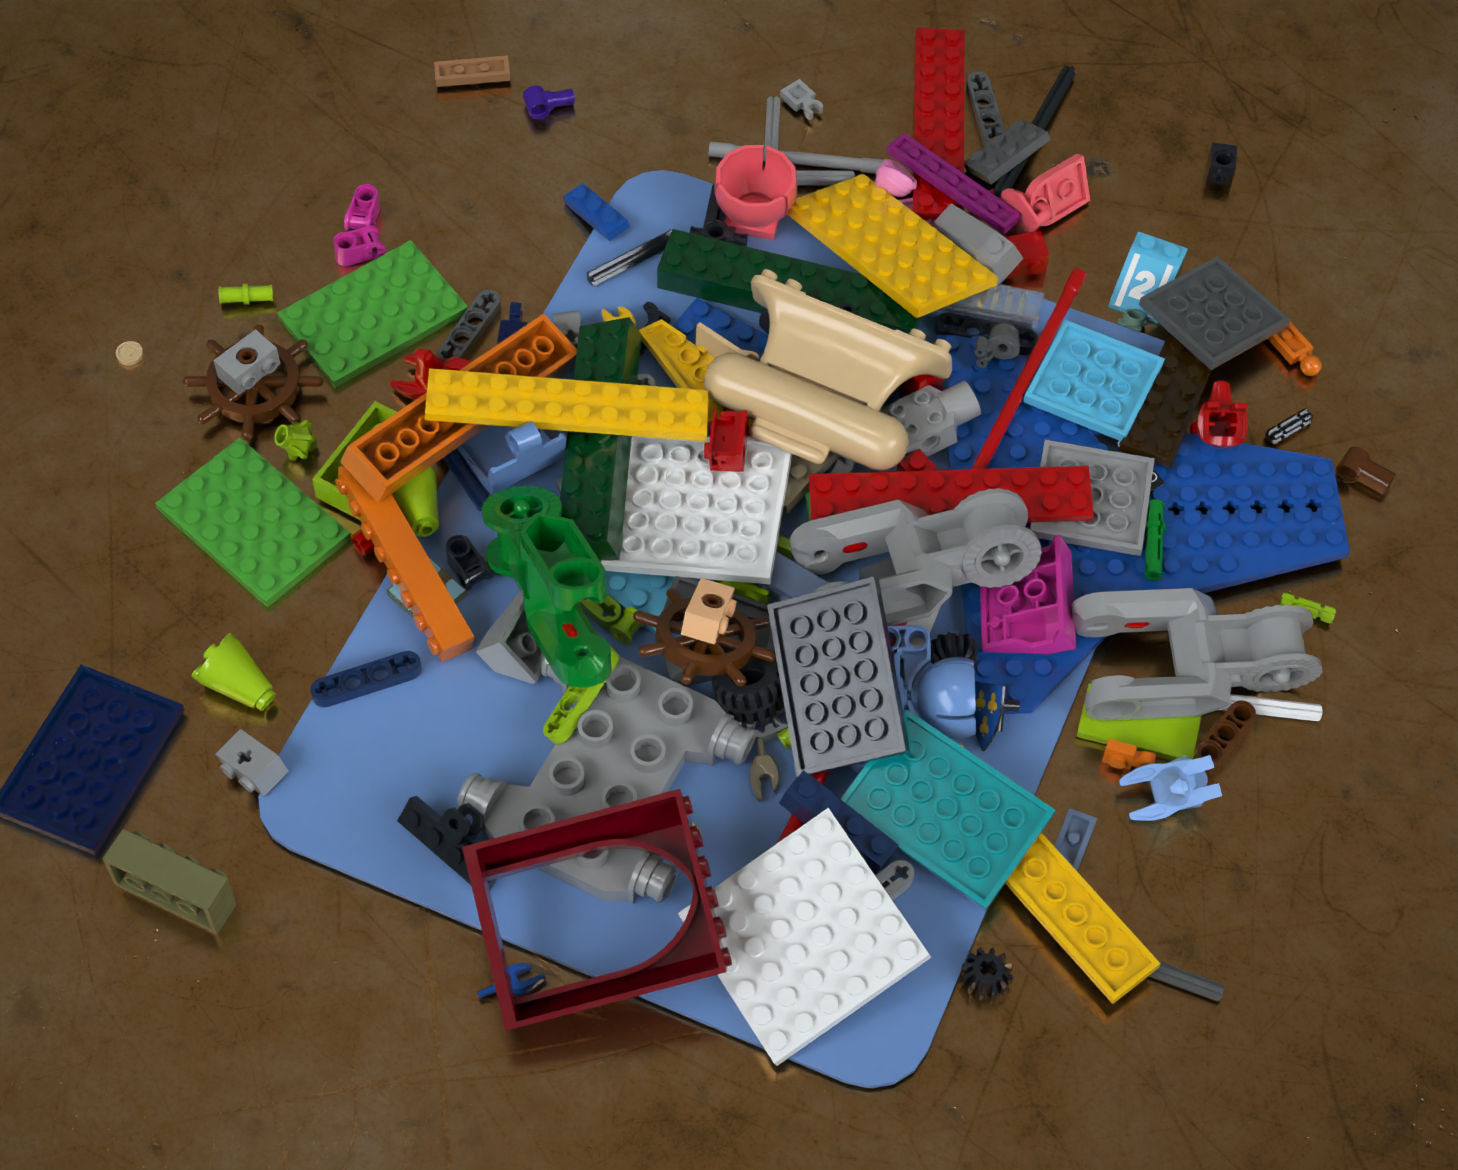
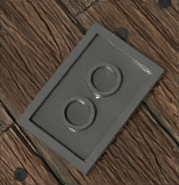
M1021 119L1011 124L1009 129L1001 135L992 138L984 148L972 153L970 158L964 162V167L967 172L992 184L1049 142L1051 138L1047 131Z

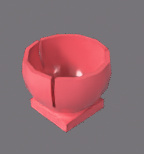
M744 145L727 153L716 167L714 176L716 201L726 214L724 222L729 227H736V233H746L748 236L774 241L779 221L786 216L794 204L797 195L796 169L784 153L769 146L766 147L764 168V145Z

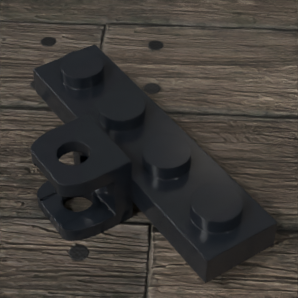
M418 796L410 797L397 822L471 885L462 847L473 844L470 841L475 840L480 832L484 816L471 804L466 803L458 809L455 807L448 809L441 817ZM467 814H470L472 816V824H470V820L466 818ZM497 879L488 881L490 890Z

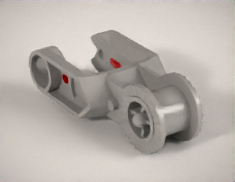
M1000 488L978 491L962 500L954 510L928 515L925 510L901 500H894L811 520L795 529L790 537V549L796 563L815 575L832 572L844 562L889 552L896 574L879 578L887 626L930 617L952 595L954 586L972 582L981 587L992 588L1011 585L1014 582L1020 581L1036 568L1042 554L1038 537L1033 531L1025 527L1028 520V511L1023 499L1017 493ZM819 550H824V552L815 554V552ZM832 582V583H828V584H825V585H823V586H820V587H819L818 589H816L814 592L820 591V590H824V589H827V588H831V587H835V586H839V585L846 584V583H845V582Z
M1193 588L1097 592L1084 595L1071 604L1075 629L1080 636L1097 638L1121 632L1168 631L1176 677L1133 678L1130 676L1114 675L1095 679L1091 682L1090 691L1086 693L1085 697L1086 713L1091 719L1111 721L1197 717L1227 707L1230 702L1231 687L1243 686L1248 690L1265 693L1270 691L1278 692L1280 690L1287 691L1315 681L1316 678L1320 677L1323 670L1320 659L1306 654L1302 634L1307 632L1313 625L1312 613L1305 607L1288 604L1284 606L1275 605L1273 607L1266 606L1262 609H1255L1245 614L1219 615L1211 597Z

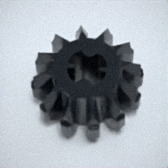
M948 631L946 635L938 634L937 639L930 641L932 664L944 658L965 657L974 660V667L976 666L978 649L975 640L971 639L970 634L962 635L961 631L956 633Z
M980 947L977 949L976 955L972 953L967 955V963H963L961 967V972L964 974L961 981L962 984L969 985V995L977 991L979 992L980 1001L985 998V994H989L990 998L994 1001L997 999L998 993L1003 995L1007 993V985L1012 984L1013 976L1010 974L1013 966L1012 963H1005V953L996 956L994 947L990 948L989 953H985Z

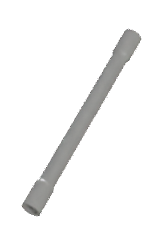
M710 141L709 157L724 158L727 153L742 146ZM778 150L784 153L792 164L855 170L876 174L879 165L884 161V159L854 158Z

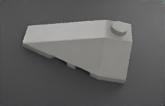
M952 203L934 221L940 233L998 276L997 286L982 291L987 297L995 291L1023 259L1013 243Z
M520 591L488 630L476 653L494 672L534 684L542 673L541 664L544 655L528 629L523 594Z

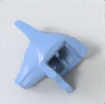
M1183 755L1167 763H1149L1137 767L1124 775L1119 780L1121 786L1149 782L1155 800L1149 806L1130 812V819L1137 821L1159 820L1179 810L1201 807L1204 801L1222 796L1219 783L1207 786L1208 776L1205 770L1214 768L1211 756L1190 759Z

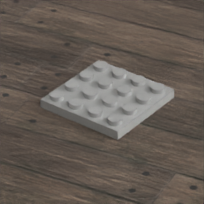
M1045 440L1040 467L1089 466L1094 517L1093 521L1031 523L1030 530L1040 539L1052 541L1055 535H1061L1065 543L1141 556L1155 458Z

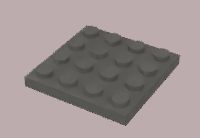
M1218 256L1142 296L1139 302V306L1210 370L1287 328L1291 320Z

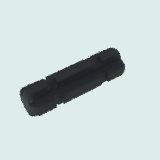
M1306 408L1298 411L1297 415L1293 414L1278 423L1277 426L1269 428L1265 434L1266 439L1270 444H1276L1282 440L1281 437L1286 438L1301 429V426L1305 427L1310 424L1313 414Z

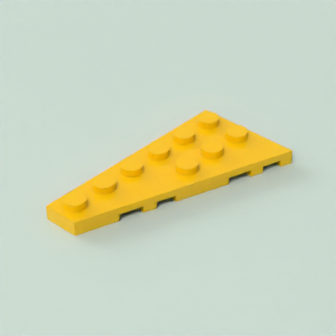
M662 319L638 330L641 335V341L677 388L705 390L704 377L707 366L714 359L713 356L707 353V349L700 345L696 346L688 341L685 334ZM708 396L707 422L713 419L714 409H717V417H720L721 412L732 411L718 405ZM748 417V424H749L748 434L750 433V432H749V431H750V428H751L753 422L755 421V420H753V419H751V418H749V417Z

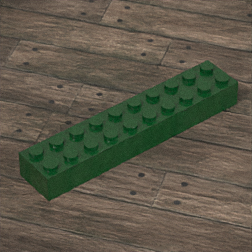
M672 229L657 267V288L758 313H762L765 307L759 305L754 300L751 280L755 275H761L763 270L767 269L778 276L777 282L786 284L788 279H793L802 285L801 291L805 292L806 295L838 308L843 304H852L861 317L892 330L897 329L909 334L911 329H918L922 316L919 318L914 317L862 274Z
M630 317L580 326L574 380L637 385L641 335ZM568 431L560 492L562 503L561 517L573 519L600 562L620 560L632 436Z

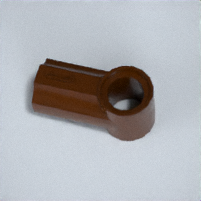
M1354 446L1348 449L1336 467V473L1342 480L1348 483L1358 481L1383 495L1390 487L1396 473L1371 461L1369 454L1365 450Z

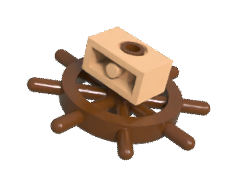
M701 578L692 598L683 599L676 589H668L666 596L672 604L667 606L660 616L643 611H636L633 614V619L636 622L656 627V643L641 646L638 651L641 657H649L662 653L669 662L684 670L681 682L686 685L692 682L695 674L706 676L728 674L737 686L742 687L746 684V678L739 669L748 663L751 656L772 663L777 661L775 651L755 645V630L769 627V617L762 616L749 619L736 608L737 601L732 599L734 587ZM671 632H672V633L679 634V635H682V636H681V637L674 638V637L672 636ZM738 635L741 641L729 637ZM691 646L693 648V651L687 649L686 647ZM723 648L732 650V652L726 653Z

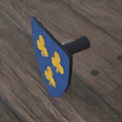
M975 681L976 710L974 716L976 719V737L981 750L985 751L992 742L996 732H1003L1004 712H1018L1020 702L1018 700L1004 699L1005 686Z

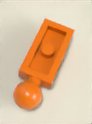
M1291 322L1287 328L1267 338L1291 365L1300 361V369L1303 374L1315 376L1320 372L1322 368L1321 360L1317 356L1311 355L1314 347Z

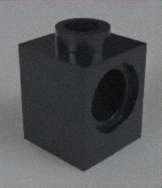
M1212 142L1207 161L1206 182L1225 185L1232 184L1236 170L1237 145Z

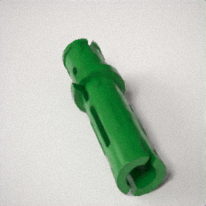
M1158 499L1149 500L1145 526L1144 577L1151 581L1160 580L1163 577V534L1166 532V524L1164 522L1165 503Z

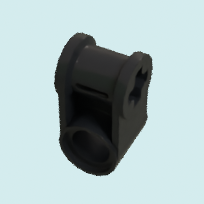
M455 535L448 539L446 543L448 564L466 591L471 590L473 585L484 579L490 580L493 578L489 565L466 536ZM457 551L464 552L463 554H455Z

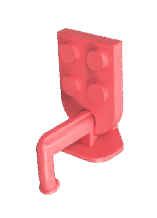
M1075 154L1039 175L1030 183L1025 193L1013 188H1007L1002 191L1001 197L998 198L1021 213L1020 221L1010 229L1014 235L1035 232L1039 226L1051 225L1090 201L1084 156ZM994 188L989 190V192L995 194Z

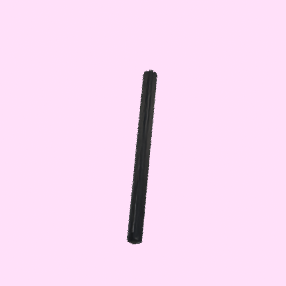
M1066 65L1062 68L1031 124L1045 130L1076 75L1073 66L1069 67ZM1029 157L1000 177L994 187L995 196L1001 197L1002 191L1012 188Z

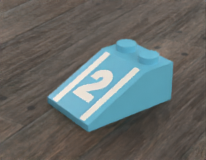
M1138 231L1108 307L1121 312H1125L1127 309L1139 310L1144 313L1146 321L1158 324L1151 315L1139 306L1140 298L1179 277L1188 248Z

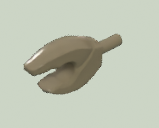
M763 738L756 739L758 756L753 759L749 781L756 799L761 802V780L764 778L769 779L774 793L777 791L780 783V772L773 757L765 754Z

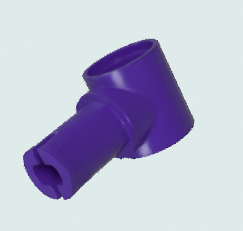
M536 85L528 87L523 92V99L528 113L533 119L545 118L554 107L574 105L575 103L572 88L551 92L550 90L544 91L541 86Z

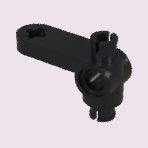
M713 184L703 228L691 226L689 233L747 246L748 234L736 233V227H729L724 221L719 220L721 208L717 204Z

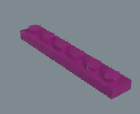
M903 133L887 146V154L1003 235L1020 221V212L907 134Z

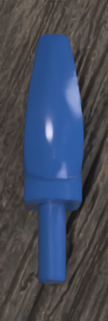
M517 963L508 966L515 996H521L536 989L546 980L545 975L542 974L521 981L518 979V976L530 971L532 965ZM495 985L477 991L479 999L495 993Z

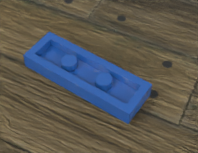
M581 183L563 196L564 202L568 207L609 241L630 227L628 220L584 183Z

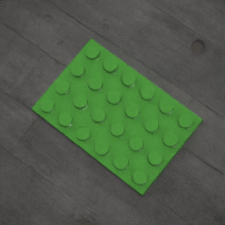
M410 240L277 312L280 322L297 342L301 339L308 342V347L304 351L331 385L336 388L460 319L467 311L468 306Z
M240 437L155 503L157 509L267 608L351 540V533Z

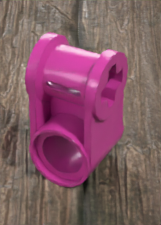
M363 184L356 188L350 207L346 211L344 220L345 230L351 231L352 229L356 230L369 225L375 226L380 212V202L377 189L373 185Z
M369 225L360 229L338 233L333 239L336 262L346 267L375 260L384 255L386 248L379 240L380 233L378 228Z

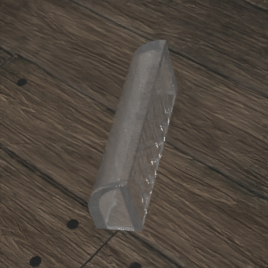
M997 284L995 287L936 311L998 323H1009L1014 326L1037 330L1044 293Z

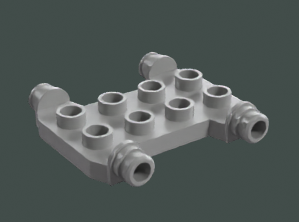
M544 656L541 664L542 675L553 678L555 683L561 685L563 696L569 686L563 684L556 677ZM619 657L617 665L586 713L579 718L577 727L572 735L564 743L555 744L530 787L510 785L502 779L495 780L491 777L486 779L481 774L475 772L470 774L464 781L458 794L457 803L458 807L469 803L484 816L483 826L480 831L484 832L489 839H494L668 792L685 762L713 766L716 759L720 758L722 760L730 759L737 765L742 764L753 747L756 734L753 729L743 727L742 723L735 720L733 715L726 713L716 700ZM609 849L536 868L603 901H628L633 904L638 895L644 898L649 896L658 903L665 901L672 891L678 875L676 866L664 863V859L655 854L635 849Z

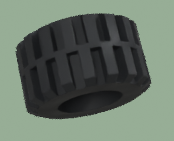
M751 656L748 663L739 669L746 678V684L742 687L737 686L728 674L711 676L716 702L726 713L733 715L734 719L741 723L754 724V721L764 722L767 717H774L777 715L776 711H781L784 707L777 661L772 663Z

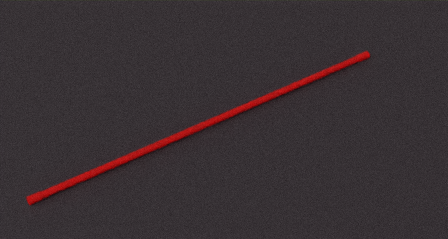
M1072 270L1052 314L971 469H987L1075 296L1078 295L1087 278L1083 270ZM907 622L893 626H906ZM890 638V643L892 647L895 645L896 642L892 638ZM830 771L815 774L812 777L824 785ZM791 814L777 843L799 829L804 823Z

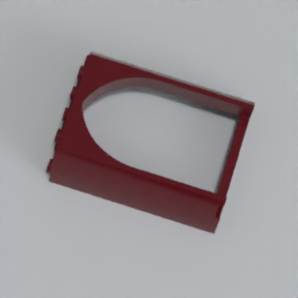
M677 789L462 847L505 1031L726 973L727 967L732 966L728 947L724 948L722 938L727 937L723 920L720 916L716 917L714 908L719 907L717 895L712 886L708 887L706 878L711 877L709 864L705 856H700L699 848L704 847L700 830L697 828V825H692L690 818L693 808L689 795L683 796L681 790ZM609 849H635L655 854L674 864L688 877L693 885V896L687 917L675 937L656 955L624 970L515 998L488 881Z

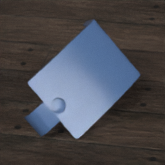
M532 421L519 427L489 425L456 449L475 477L493 495L495 492H499L564 459L566 437L563 433H560L558 437L551 440L542 429H537Z

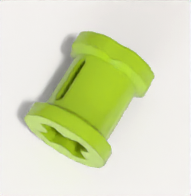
M626 607L623 611V617L617 624L610 627L611 635L625 645H630L633 641L632 636L639 627L645 626V624L636 622L633 619L634 612L638 611L633 607Z

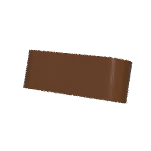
M1243 700L1235 701L1199 743L1193 759L1210 755L1214 764V768L1205 770L1207 776L1217 772L1248 734L1256 716V710L1251 703ZM1236 717H1241L1245 721L1238 720ZM1219 736L1226 737L1228 741L1221 739Z

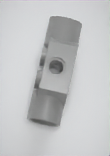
M966 381L959 382L943 391L928 385L880 409V412L896 418L906 429L909 444L905 457L918 449L928 457L957 443V426L981 415L977 398Z

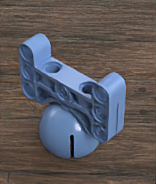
M918 625L887 626L889 638L896 642L891 649L903 713L906 709L949 738L962 739L975 735L974 660L965 657H950L932 664L930 634L926 628ZM915 637L922 638L925 641L921 647H914L909 642ZM903 660L905 681H903V678H900V663H903ZM867 762L849 767L851 770L860 773Z

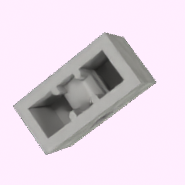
M241 729L216 753V756L222 763L220 769L225 775L231 779L236 776L239 779V783L247 791L252 793L255 790L264 797L289 772L276 753Z

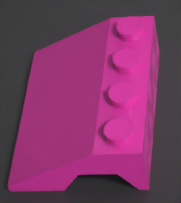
M1055 535L1048 547L1041 548L1040 561L1028 576L1011 585H1004L1002 587L989 588L980 586L982 650L984 652L1053 654L1076 649L1075 624L1071 604L1074 602L1072 555L1061 535Z

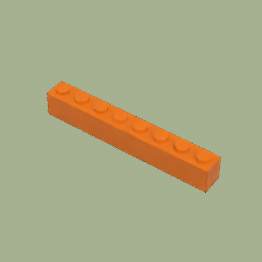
M343 465L339 466L338 479H335L337 489L341 495L345 494L348 498L349 509L354 517L358 516L362 523L361 529L367 540L371 539L375 545V555L379 562H384L387 566V575L390 582L399 587L401 591L400 597L404 606L407 609L411 608L414 613L415 625L420 632L424 631L428 638L427 645L433 655L437 654L440 661L445 662L473 649L474 635L393 495L391 494L377 503Z

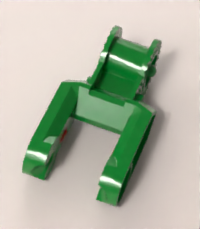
M525 485L521 487L514 486L510 489L504 488L500 492H495L492 496L488 497L482 506L484 523L490 529L497 532V537L490 542L486 549L487 564L495 573L511 577L515 580L523 594L528 629L556 677L563 684L577 688L593 687L603 683L609 678L612 671L610 646L604 638L598 636L579 606V601L590 599L600 604L604 602L607 596L604 566L573 519L561 517L562 503L558 495L545 488Z

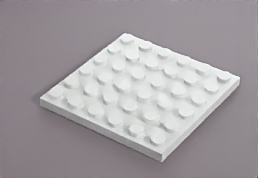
M632 436L620 560L601 561L604 570L771 584L792 454L748 436L744 472L710 471L709 459H704L705 442ZM707 437L706 442H710V437Z
M829 808L713 888L719 903V907L714 908L716 917L720 916L723 920L727 937L722 938L724 948L728 947L732 960V966H728L727 972L718 974V977L773 1063L777 1066L932 958ZM690 905L678 913L683 922L687 917Z

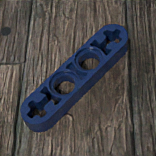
M404 651L319 678L311 685L312 699L319 707H330L411 681L421 673L420 657L415 652ZM409 662L412 668L407 670L404 663ZM392 666L396 668L397 674L395 675L393 674ZM379 669L388 672V676L382 680L372 677L373 673ZM351 678L360 680V685L354 689L344 686L345 682ZM338 683H339L340 690H341V692H339V693L337 692V688H336V686H335V684H338ZM326 689L328 695L323 696L320 690Z

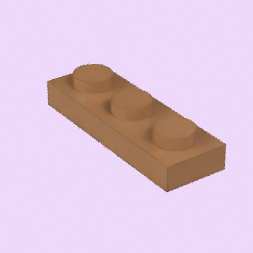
M508 55L434 62L436 87L511 81Z

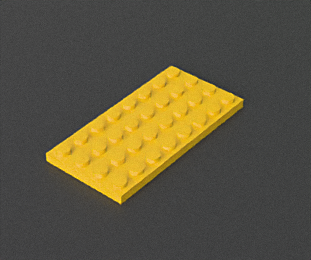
M865 174L798 197L787 213L788 216L916 318L997 286L998 276L902 204V202L887 193L885 189L877 187L876 183Z

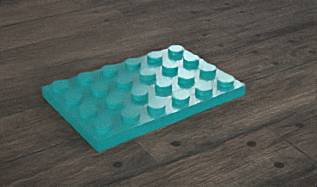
M906 709L903 714L910 752L867 762L841 800L899 845L897 847L898 850L987 910L1054 816L1056 810Z

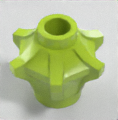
M305 420L302 423L295 422L293 425L288 426L282 424L277 428L274 436L275 443L286 450L289 459L293 461L298 457L306 459L308 452H312L316 448L317 438L313 436L311 431L312 422Z

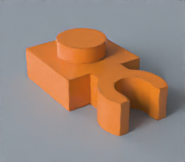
M1108 738L1102 762L1109 764L1113 768L1130 770L1131 766L1137 768L1154 763L1156 754L1148 751H1136L1137 746Z

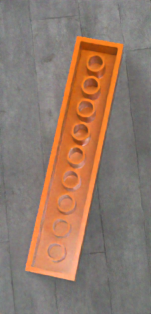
M543 313L459 371L558 378L573 365L576 360L577 348ZM425 393L348 445L340 462L374 500L379 503L489 425L425 420L427 393Z

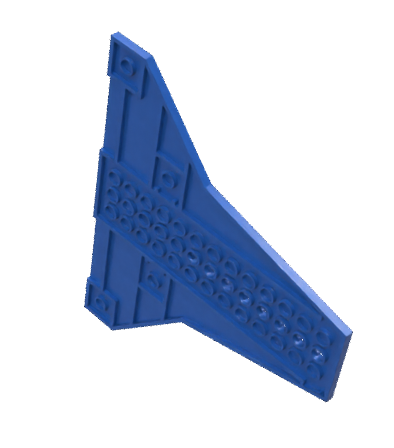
M970 334L976 335L972 338L958 335H937L936 340L943 339L951 345L949 354L952 357V372L949 378L944 379L943 390L959 382L966 381L973 390L981 409V415L957 426V443L947 447L950 470L972 468L1027 362L1020 355L1007 360L998 359L993 356L985 368L978 367L976 364L977 356L974 352L976 340L981 336L977 334ZM1023 397L987 469L1040 467L1045 440L1108 450V448L1093 435L1101 433L1023 402ZM1190 433L1185 434L1172 468L1154 463L1153 467L1154 471L1165 483L1151 490L1149 500L1158 499L1165 503L1164 522L1166 524V532L1163 534V577L1160 580L1151 581L1144 577L1146 533H1144L1141 556L1066 543L1072 555L1074 601L1084 595L1108 591L1193 588L1201 593H1206L1347 558L1350 553L1332 459L1241 443L1229 449H1218L1207 445L1198 435ZM1309 504L1315 505L1317 510L1312 512L1311 508H1306V506ZM1281 505L1288 506L1290 508L1289 513H1285L1282 508L1278 507ZM1226 506L1233 507L1235 509L1234 514H1229V511L1223 508H1226ZM1259 506L1262 508V512L1257 513V511L1255 509H1251V507ZM1204 507L1208 511L1206 515H1202L1201 511L1196 509ZM1168 509H1179V515H1174L1173 511H1168ZM1027 523L1025 527L1030 529L1031 523ZM1038 538L1041 548L1048 547L1051 543V540ZM972 582L961 585L966 634H970L971 639L975 640L978 649L976 666L974 667L975 681L1005 686L1004 699L1018 700L1020 702L1018 712L1005 711L1004 714L1032 713L1107 637H1084L1078 635L1075 629L1076 649L1053 654L984 652L982 650L980 586Z

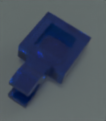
M511 302L509 320H501L497 345L527 325V322H521L523 311H521L522 303Z

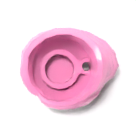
M884 159L876 170V186L885 189L887 193L894 197L907 196L912 190L917 188V180L904 166L893 160Z

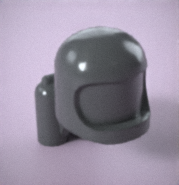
M1001 323L993 327L989 334V339L983 336L978 337L974 352L977 356V366L985 368L993 356L1003 360L1016 357L1020 351L1019 332L1013 325Z

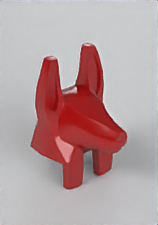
M418 349L415 354L406 355L404 358L405 363L416 367L415 381L392 380L390 386L403 396L416 400L427 393L429 368L459 371L472 361L456 356L442 359L434 355L429 349Z
M1215 381L1209 401L1202 405L1198 420L1190 425V434L1198 435L1203 442L1213 448L1229 449L1238 446L1245 441L1248 430L1247 404L1233 403L1230 384L1226 381Z

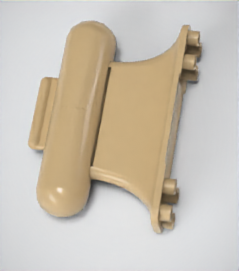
M764 269L761 275H755L751 280L753 298L759 305L768 310L770 319L769 336L764 353L759 362L739 353L731 352L715 357L707 366L704 377V389L708 390V396L715 403L735 412L747 410L748 417L755 420L749 431L753 438L812 463L822 464L828 453L832 452L873 470L885 471L897 466L905 457L909 444L908 433L903 424L896 418L879 410L891 393L912 377L931 375L941 379L949 378L952 372V357L949 354L951 349L950 343L943 339H937L935 344L924 341L926 335L918 329H911L909 334L897 329L892 330L810 297L801 291L802 285L793 279H788L786 284L777 282L778 276L770 270Z

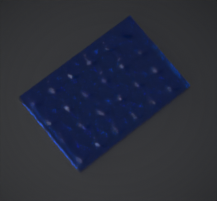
M81 664L0 789V817L96 856L185 710L183 704Z

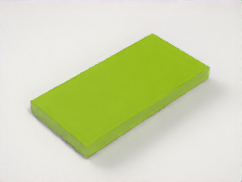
M1090 683L1088 684V688H1087V692H1086V693H1088V692L1090 691V688H1091V684H1090ZM1084 701L1076 737L1106 745L1108 738L1137 746L1136 751L1152 752L1156 754V757L1171 761L1183 755L1193 759L1202 715L1177 718L1096 720L1087 716Z

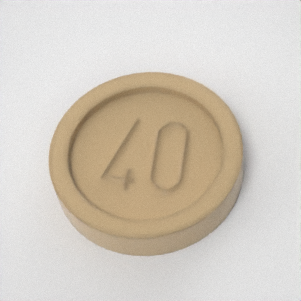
M134 341L120 344L116 349L117 360L126 366L137 364L143 358L141 345Z

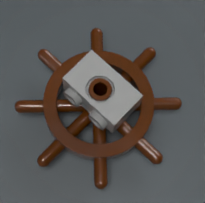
M260 324L255 325L253 332L238 343L225 349L215 340H208L206 346L216 357L209 365L206 376H186L183 379V384L186 387H207L209 398L213 405L197 417L200 424H206L221 413L231 420L243 422L242 437L245 440L252 439L254 423L273 419L280 414L284 415L293 424L295 422L300 423L301 416L290 407L298 395L299 388L320 387L324 383L323 378L320 376H299L294 358L307 349L308 342L301 339L286 350L282 346L268 341L264 337V327ZM281 367L287 372V376H270ZM219 387H230L232 391L223 396ZM268 387H284V388L282 389V391H281L278 395H276V394H275L271 389H269ZM246 395L245 405L234 403ZM262 396L267 400L265 403L256 405L257 397Z

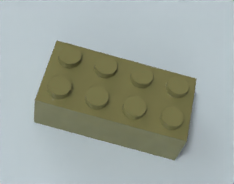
M122 829L102 858L114 885L215 934L219 933L237 905L228 877L218 869L210 871L202 867L199 861L190 856L183 858L165 844L158 846L150 842L148 837L138 831L131 833Z

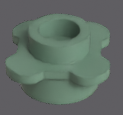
M1136 309L1125 310L1123 318H1119L1117 321L1119 325L1132 329L1135 332L1142 331V327L1147 326L1148 323L1145 320L1144 313Z

